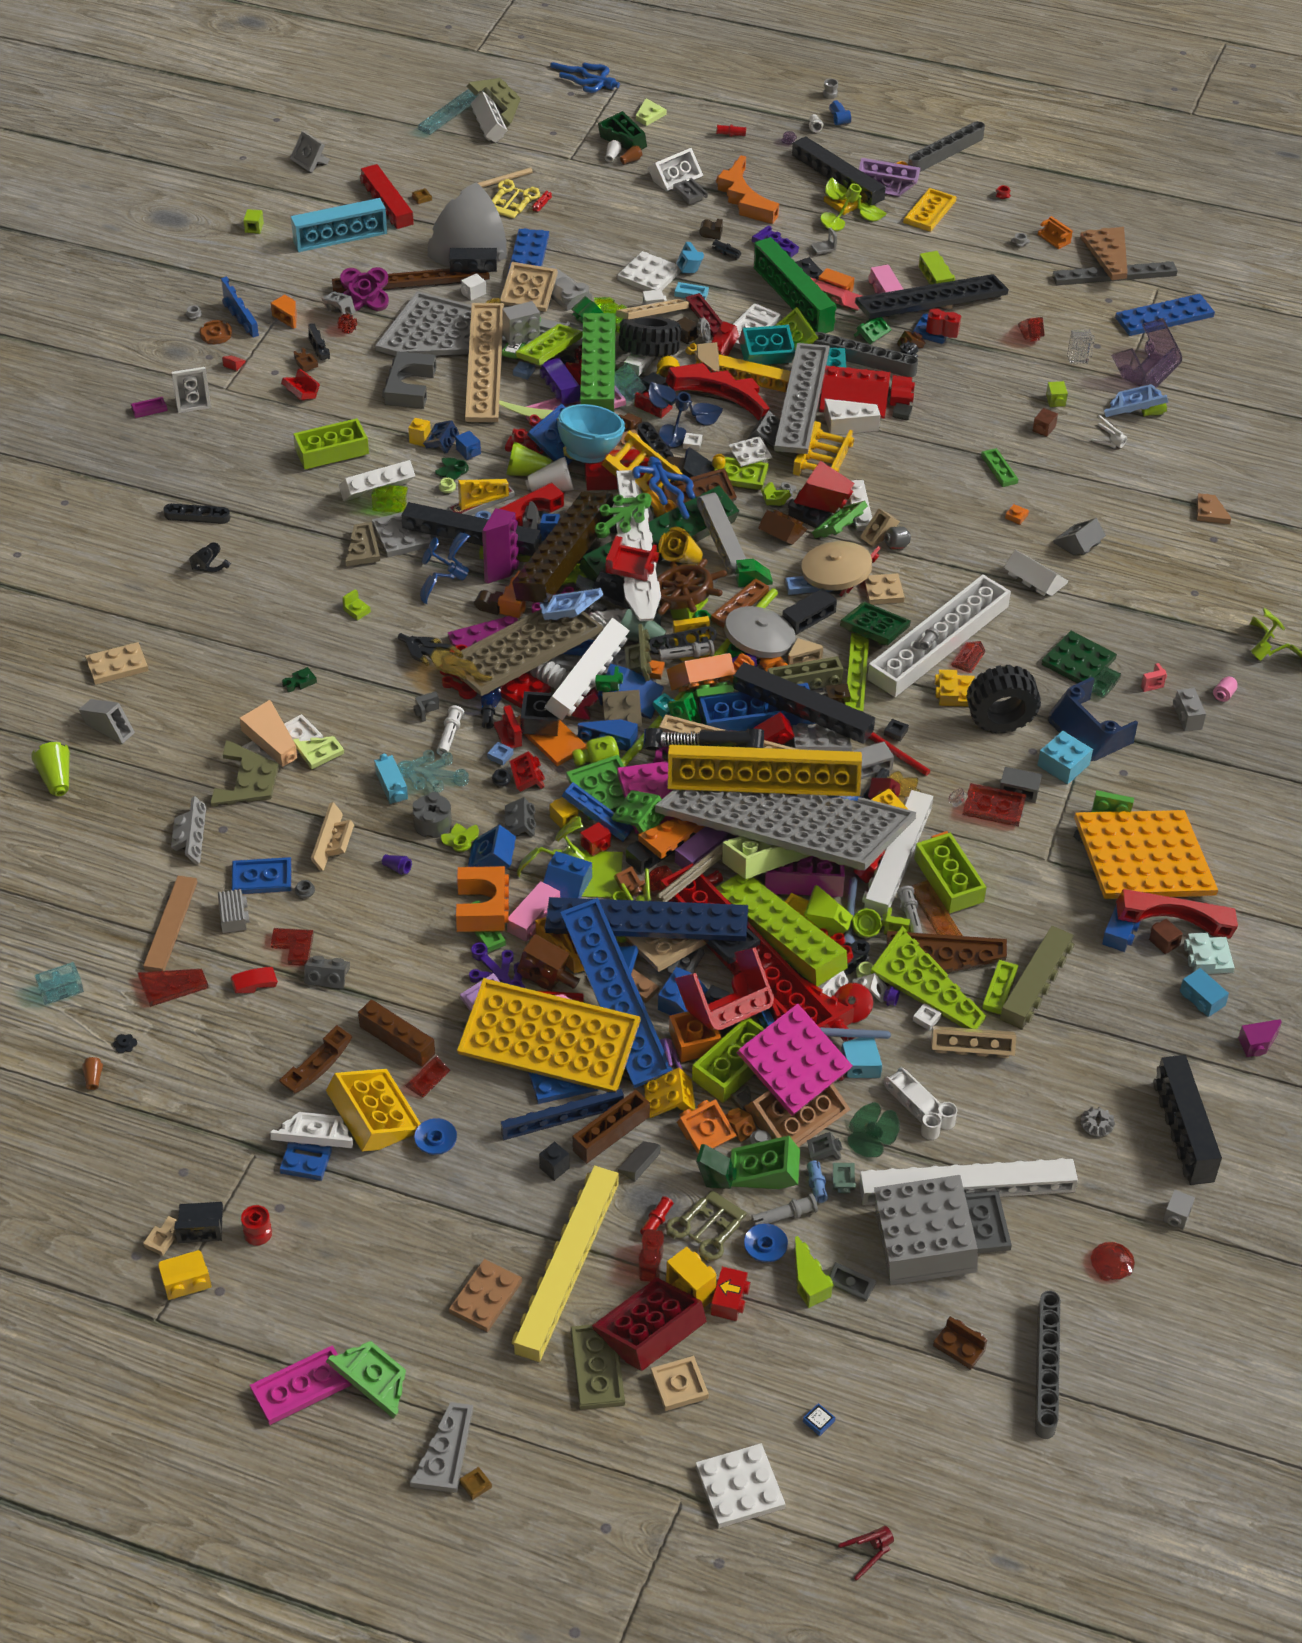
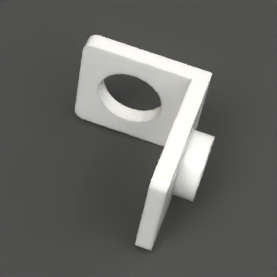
M875 973L856 978L852 981V983L862 984L880 1002H884L883 997L887 986ZM877 984L881 987V994L877 991Z

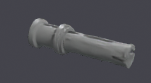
M708 640L706 643L698 644L694 642L691 646L658 650L659 660L690 656L694 658L704 655L714 656V644L712 640Z
M903 886L897 890V896L901 900V910L905 912L906 918L910 919V932L923 933L916 910L918 902L914 899V888L912 886Z
M810 1193L806 1198L799 1200L791 1199L787 1205L753 1214L751 1218L752 1221L761 1219L754 1222V1226L769 1224L792 1216L800 1218L802 1214L811 1211L816 1213L818 1212V1206L814 1195Z

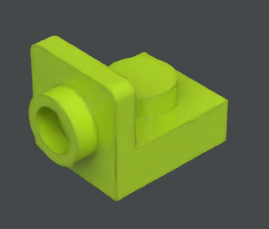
M356 589L342 597L343 610L357 621L371 612L370 606L359 599Z
M888 907L887 914H883L882 926H885L884 934H887V931L898 932L902 926L909 932L910 919L891 916L892 908Z

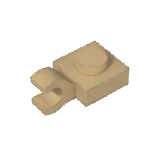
M168 1216L161 1228L155 1226L144 1241V1247L164 1256L175 1239V1221L177 1220Z

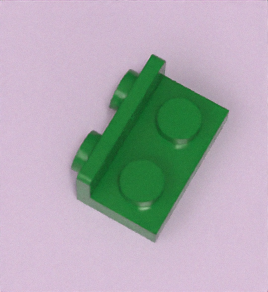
M882 317L867 320L866 324H860L856 328L857 332L854 336L856 338L861 334L868 344L871 345L887 335L892 329Z
M692 692L685 693L678 701L668 703L671 716L702 724Z

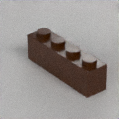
M371 999L358 1011L359 1026L419 1066L423 1067L435 1055V1041L432 1037Z
M634 1090L572 1136L573 1152L586 1164L648 1119L650 1117V1102L637 1090Z

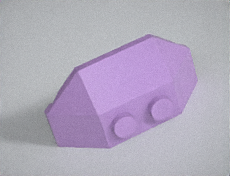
M861 158L859 166L860 171L886 186V195L900 197L918 182L920 173L919 167Z

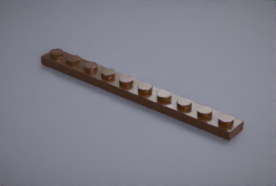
M450 268L388 274V283L383 289L444 283L451 284L461 282V280L474 274H478L484 280H489L490 274L489 272H450ZM340 278L332 279L333 292L344 293L347 290L342 286Z

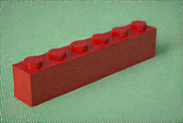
M375 164L361 168V175L359 176L361 183L366 186V190L371 193L373 199H381L390 223L396 229L414 225L413 211L379 165Z

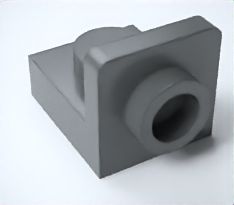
M436 691L415 697L416 705L413 706L416 716L420 717L422 722L426 721L425 713L439 709V696Z
M831 1132L807 1140L810 1158L813 1161L834 1155L837 1160L842 1158L840 1153L843 1149L839 1138H835Z

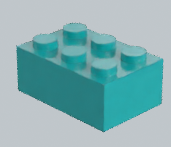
M789 325L742 328L739 343L745 361L763 365L792 363L796 350Z

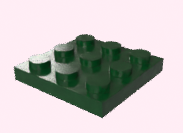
M867 602L861 603L841 619L840 626L847 631L858 633L864 638L873 639L879 644L887 646L907 630L911 624V620Z
M1071 630L1042 659L1041 665L1078 684L1091 677L1095 681L1114 662L1117 654Z

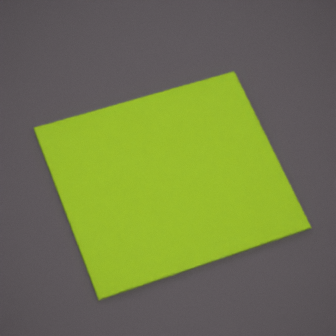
M553 849V852L558 851V852H561V853H562L563 850H555V849ZM580 850L585 855L583 860L592 862V879L582 897L611 898L616 891L621 890L614 876L622 871L623 852L601 851L592 857L587 851Z

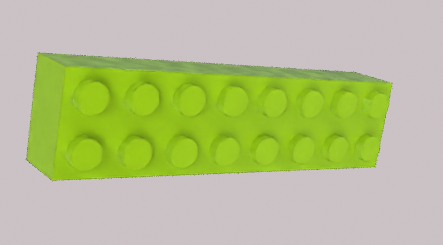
M737 874L715 887L731 904L748 905V922L793 969L812 984L818 987L848 968L847 950L754 877L745 879Z

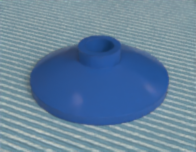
M433 1118L424 1121L417 1127L414 1139L417 1147L424 1153L439 1155L452 1149L457 1140V1131L449 1121Z
M759 1224L752 1227L746 1233L744 1246L747 1253L753 1259L760 1262H773L780 1259L786 1253L788 1239L784 1231L772 1224Z

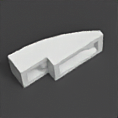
M631 353L624 361V372L640 376L642 371L646 372L655 356H640Z

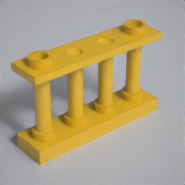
M815 421L808 454L798 453L794 460L793 475L800 476L802 470L805 469L814 471L817 465L808 463L807 460L810 459L831 463V468L839 472V468L849 448L853 447V430H849L847 436L842 437L823 432L821 430V422ZM822 438L842 443V446L840 448L818 442V439L820 440ZM820 449L824 451H829L837 453V456L835 458L823 454H818L812 452V450Z
M630 430L624 438L627 443L615 457L609 454L602 463L603 467L616 476V471L633 470L634 467L639 466L645 457L649 459L653 456L661 461L663 469L667 472L683 474L677 466L670 464L643 442L636 433H632ZM633 446L640 454L629 467H625L620 463V460ZM645 473L642 478H635V483L641 488L643 493L649 488L647 481L652 477V474ZM662 481L657 485L661 489L663 486Z

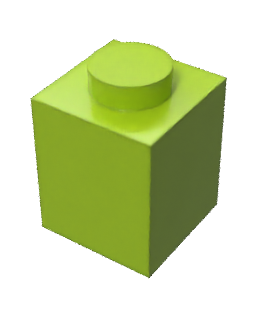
M247 209L243 220L245 233H261L264 224L262 210Z
M1064 381L1048 382L1046 397L1049 407H1066L1068 392Z

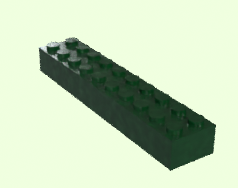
M720 485L699 495L716 493L730 524L735 522L740 510ZM699 496L684 503L689 513L688 519H684L679 508L676 507L648 522L649 530L652 533V546L657 545V552H659L658 546L661 536L670 531L669 529L672 527H680L686 530L695 543L710 535L697 506V498ZM613 541L582 557L579 568L588 579L595 581L601 568L606 570V558ZM660 552L658 562L664 560Z

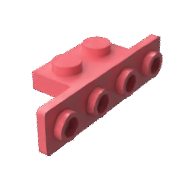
M811 278L835 304L856 311L859 310V307L855 304V298L862 295Z

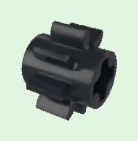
M907 341L899 347L901 353L918 357L916 353L919 350L915 343Z

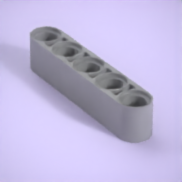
M716 493L699 496L697 498V506L722 562L729 573L735 572L736 560H743L746 557Z

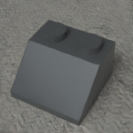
M1094 518L1074 524L1055 538L1053 542L1072 555H1084L1091 551V547L1099 545L1101 539L1106 535L1098 519Z

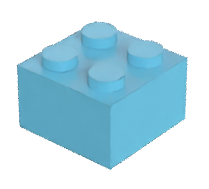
M1062 731L1040 750L1037 766L1068 785L1090 765L1093 749Z

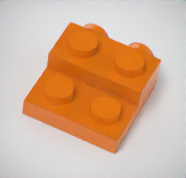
M716 1099L711 1102L705 1100L697 1105V1109L693 1111L688 1109L682 1112L677 1121L686 1140L690 1139L697 1153H699L701 1144H706L715 1149L737 1136Z

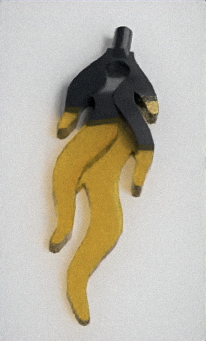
M403 633L398 634L397 638L406 643L412 658L426 666L430 665L426 657L428 656L435 667L442 672L460 676L465 680L466 674L463 670L457 668L460 667L468 671L475 679L492 680L491 676L481 674L472 661L460 659L464 657L460 650L452 645L442 644L440 639L433 637H409Z

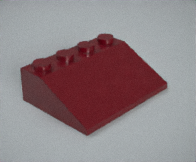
M655 1278L594 1323L592 1328L626 1363L643 1371L707 1321L701 1300L659 1278Z

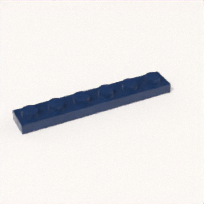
M618 1089L616 1092L611 1091L596 1096H589L582 1100L570 1101L560 1106L549 1107L538 1112H530L516 1118H508L505 1121H501V1135L503 1140L602 1114L624 1098L623 1091Z

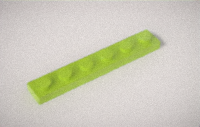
M851 633L847 678L851 699L845 705L863 712L869 638H864L858 633Z

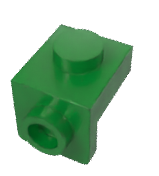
M615 666L614 675L595 676L597 691H619L620 684H623V673H620L619 666Z

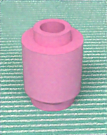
M1230 676L1222 678L1213 690L1214 697L1221 702L1228 701L1237 690V681Z

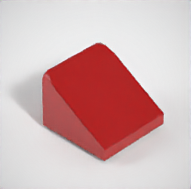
M235 356L222 357L223 366L238 371L246 362V360Z

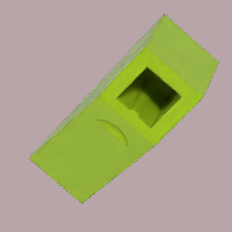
M796 1236L794 1241L797 1292L807 1307L810 1308L831 1298L833 1282L830 1276L825 1275L822 1271L818 1259L812 1257L808 1245Z

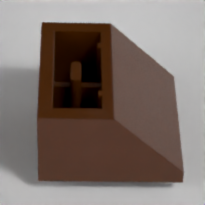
M775 509L773 511L766 510L758 529L792 545L808 528L802 526L803 522Z

